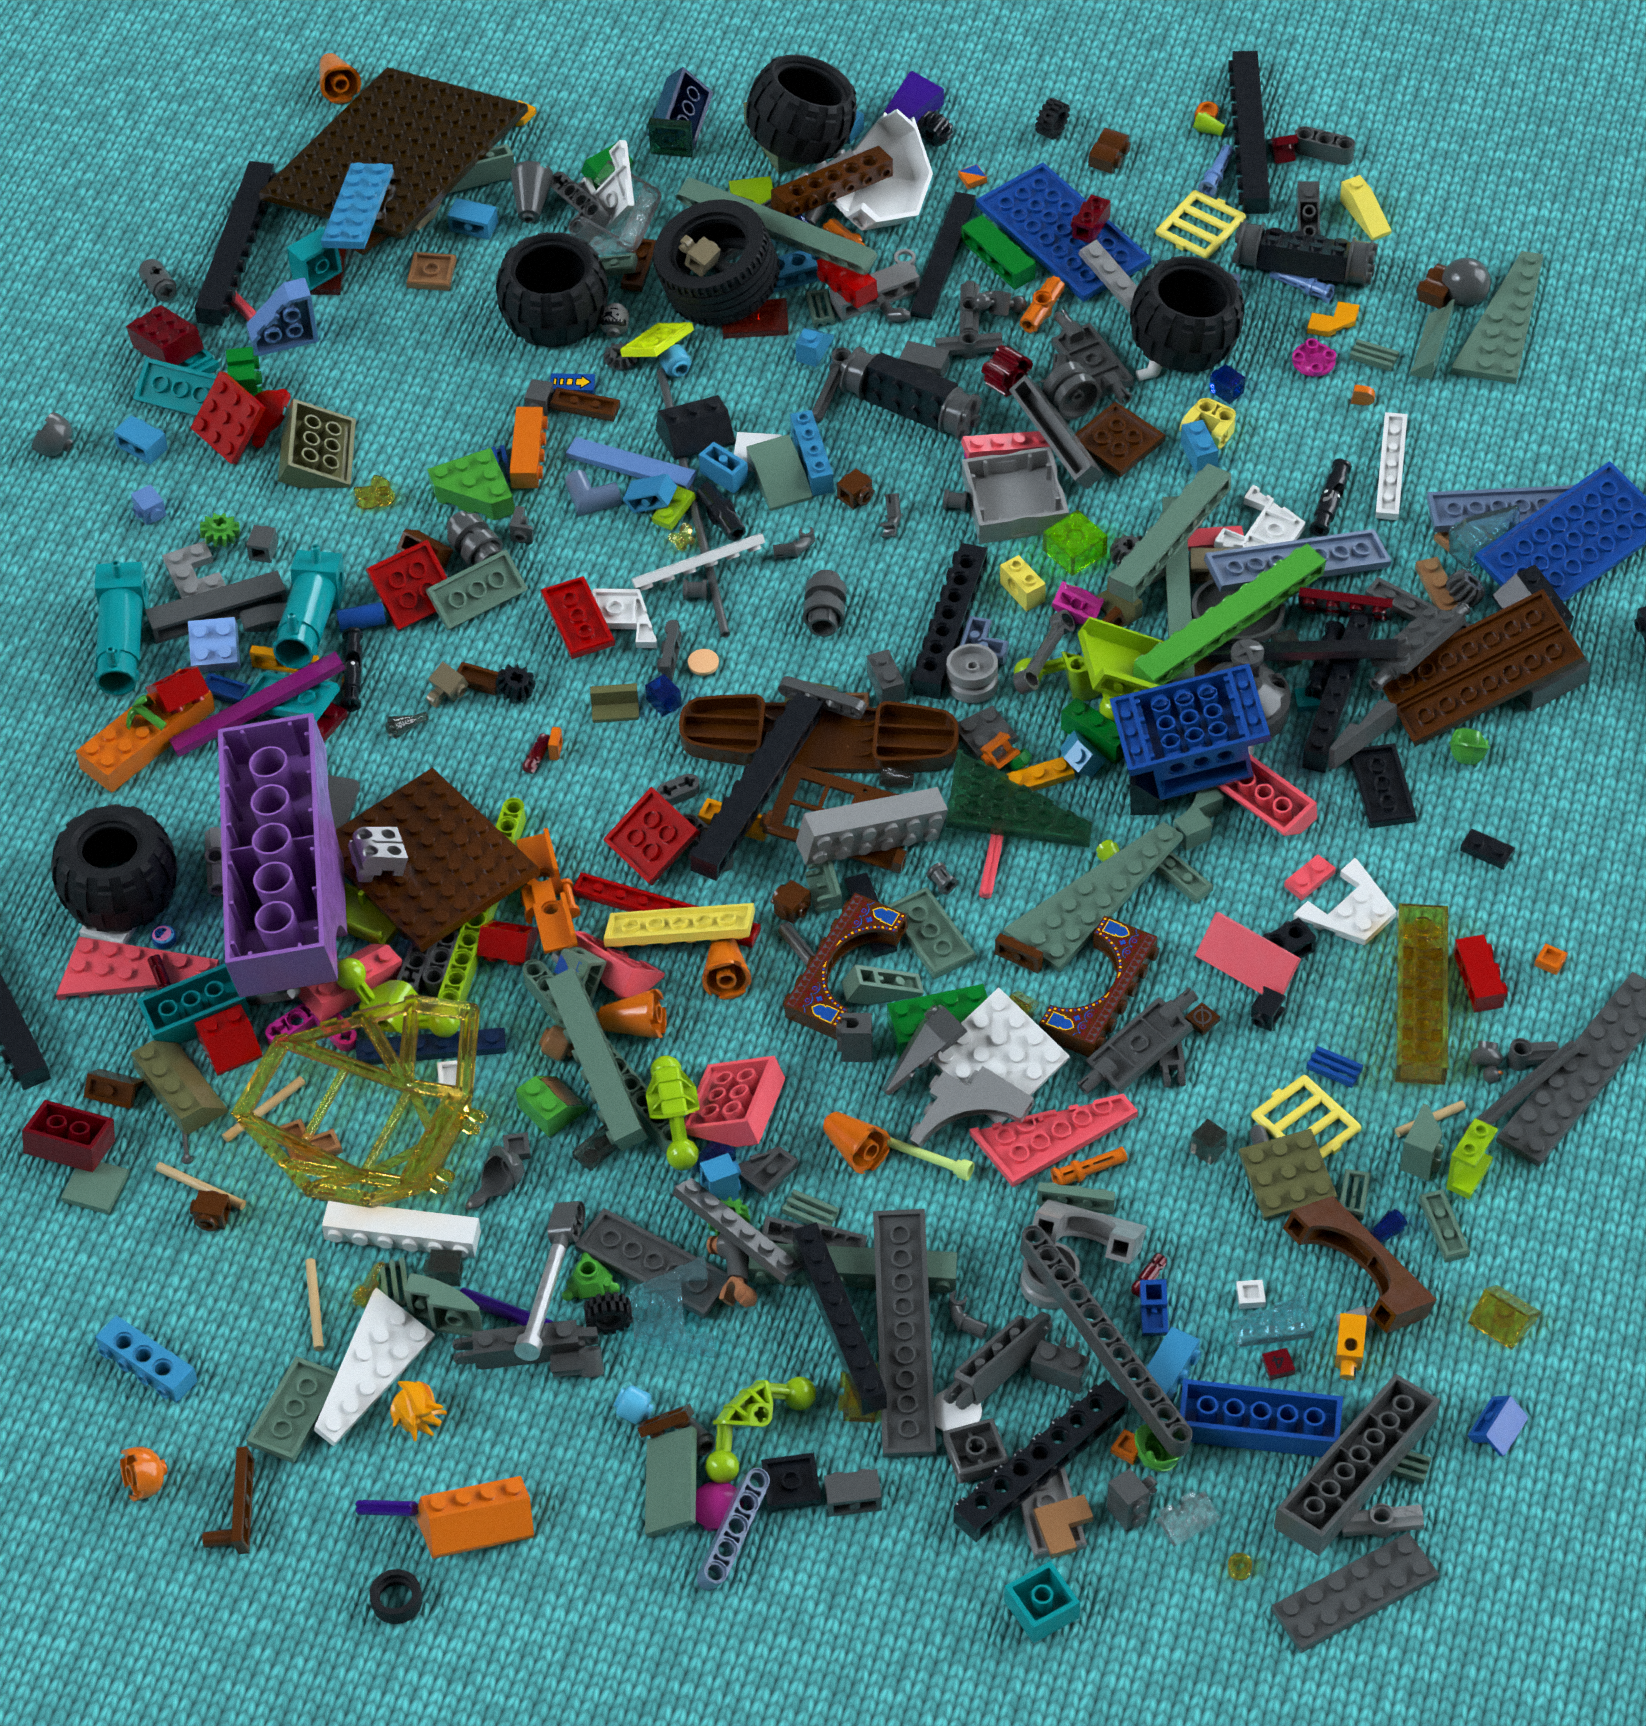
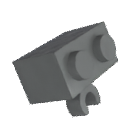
M1065 1336L1060 1340V1346L1040 1340L1031 1359L1030 1377L1080 1394L1089 1375L1090 1357L1079 1353L1080 1342L1076 1341L1074 1347L1068 1348L1066 1347L1067 1337Z
M1130 1468L1108 1482L1107 1509L1126 1532L1133 1527L1138 1528L1146 1522L1148 1518L1149 1497L1157 1492V1489L1154 1487L1157 1485V1482L1151 1475L1140 1481Z

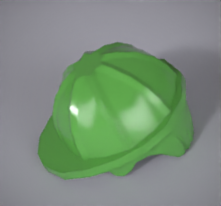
M1468 728L1456 729L1451 741H1449L1452 755L1461 764L1475 765L1479 763L1487 754L1488 749H1490L1488 739L1485 741L1481 732Z
M1147 1424L1141 1425L1136 1430L1134 1436L1135 1445L1138 1450V1457L1145 1467L1156 1472H1168L1177 1465L1181 1457L1170 1455Z

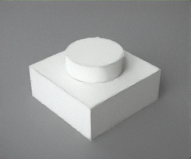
M1263 1280L1236 1281L1239 1309L1265 1307L1266 1300Z

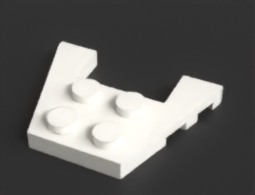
M619 140L609 150L615 171L597 190H595L592 179L589 177H584L578 183L583 190L609 212L611 218L604 227V230H612L635 206L628 146L625 140Z
M1252 485L1244 497L1243 504L1261 510V514L1246 536L1223 528L1214 541V547L1237 549L1297 540L1304 531L1306 522L1287 508L1279 507L1274 503L1272 497L1269 495L1264 496L1260 493V488Z
M593 589L592 594L609 629H637L636 648H657V639L654 636L640 589Z
M1354 858L1341 870L1340 877L1356 887V889L1329 914H1326L1307 901L1294 913L1293 920L1299 917L1302 921L1313 924V928L1318 930L1324 928L1336 932L1335 935L1365 946L1396 917L1397 911L1360 862Z

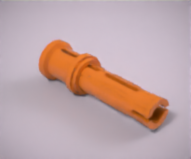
M1121 1146L1118 1149L1082 1162L1073 1160L1070 1162V1165L1059 1169L1056 1167L1051 1168V1178L1053 1183L1058 1185H1067L1075 1181L1080 1183L1085 1179V1176L1127 1162L1128 1157L1125 1149Z

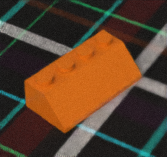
M521 1476L420 1496L416 1518L432 1559L529 1539L534 1536L530 1496Z

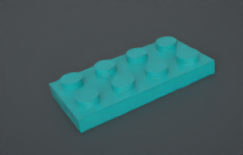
M146 357L133 400L196 417L217 375Z
M262 671L241 700L289 675ZM323 681L263 714L291 717L313 713L317 722L340 691L337 683Z

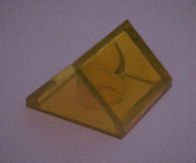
M1494 1285L1485 1288L1468 1323L1513 1350L1540 1316L1541 1311L1502 1287Z

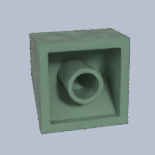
M1423 1103L1404 1141L1400 1170L1429 1181L1433 1172L1438 1173L1442 1163L1440 1157L1443 1153L1444 1145L1441 1144L1443 1133L1427 1104Z

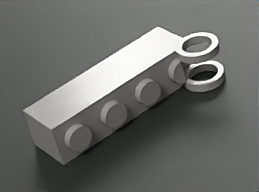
M900 249L894 254L895 265L869 274L877 280L878 298L858 309L851 303H847L837 292L830 289L831 306L839 318L845 321L879 308L885 301L892 303L917 293L920 287V277L914 265L916 261L915 253L910 249ZM902 254H908L912 259L910 261H900L898 257Z

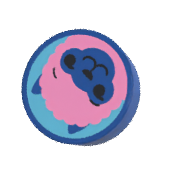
M159 925L151 933L153 945L159 949L172 947L177 939L175 930L170 925Z

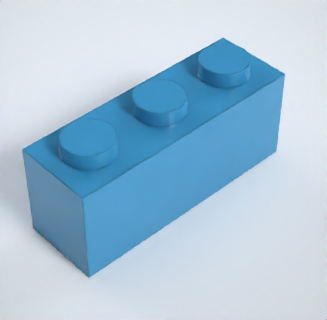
M1174 1327L1170 1328L1146 1367L1172 1403L1176 1398L1178 1386H1183V1379H1188L1189 1368L1191 1365L1195 1366L1198 1363L1202 1353L1199 1350L1200 1339Z

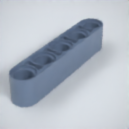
M753 1468L739 1482L698 1571L697 1582L702 1589L707 1591L714 1590L727 1578L769 1486L770 1478L764 1469ZM750 1478L758 1482L759 1488L751 1484ZM740 1501L747 1504L748 1511L741 1508ZM729 1524L737 1528L738 1534L733 1533L729 1529ZM718 1547L726 1550L727 1557L719 1553ZM708 1570L716 1574L717 1580H712L708 1576Z

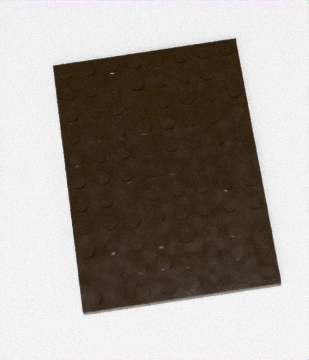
M387 67L259 192L260 200L330 219L351 163L392 164L394 172L371 231L403 240L475 164L528 112V106L515 100Z

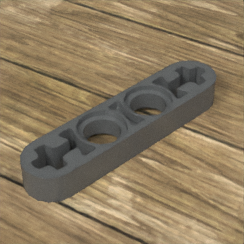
M784 676L778 686L780 694L787 698L793 699L798 692L823 702L822 709L853 719H861L867 709L866 703L857 697L790 676Z

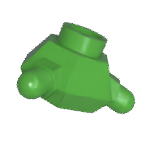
M584 1252L581 1254V1260L574 1265L566 1282L568 1286L562 1293V1298L565 1301H571L574 1297L586 1299L592 1296L596 1297V1294L599 1293L601 1295H604L605 1292L611 1294L613 1292L619 1293L620 1285L613 1282L611 1273L598 1260L593 1259L589 1253Z

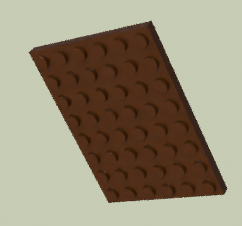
M433 767L336 829L344 861V876L359 891L363 890L365 897L421 952L540 874L539 867ZM361 827H397L408 856L403 876H393L392 871L383 870L381 875H374L372 882H359L356 876V868L351 862V853L348 847L349 840H353V833Z

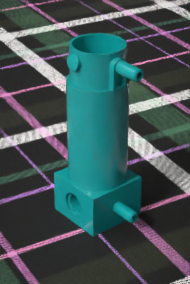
M317 544L310 547L311 551L297 550L290 569L292 589L277 629V639L272 642L275 658L280 664L292 669L308 666L313 656L317 655L318 646L321 642L331 609L340 608L346 590L342 553L320 552V546Z
M115 560L112 563L96 564L94 589L99 605L95 662L97 672H94V678L98 688L104 693L124 695L133 691L136 687V681L140 679L139 670L137 669L140 663L142 616H146L145 609H148L149 589L142 562L120 563L118 560Z

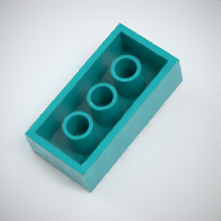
M225 963L137 999L154 1041L180 1044L197 1037L195 1022L241 1004L247 1016L251 1015L246 998L239 997Z

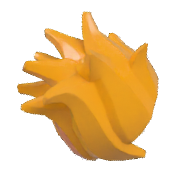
M398 1381L397 1384L402 1387V1390L394 1397L390 1408L393 1427L399 1424L406 1432L409 1431L411 1433L413 1441H417V1430L433 1436L434 1433L430 1430L428 1424L437 1427L441 1425L442 1421L434 1415H447V1411L442 1410L444 1406L435 1402L433 1392L426 1383L421 1381Z

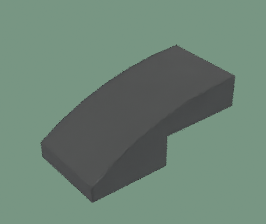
M286 603L267 604L240 612L244 631L267 632L269 626H279Z

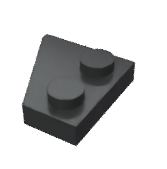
M778 1146L768 1150L766 1153L749 1156L750 1160L739 1163L741 1175L738 1177L765 1198L799 1166L798 1159Z

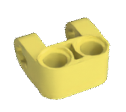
M1202 398L1184 416L1180 424V432L1183 424L1203 420L1208 431L1212 432L1211 437L1216 447L1221 449L1235 431L1236 413L1232 408L1213 399Z

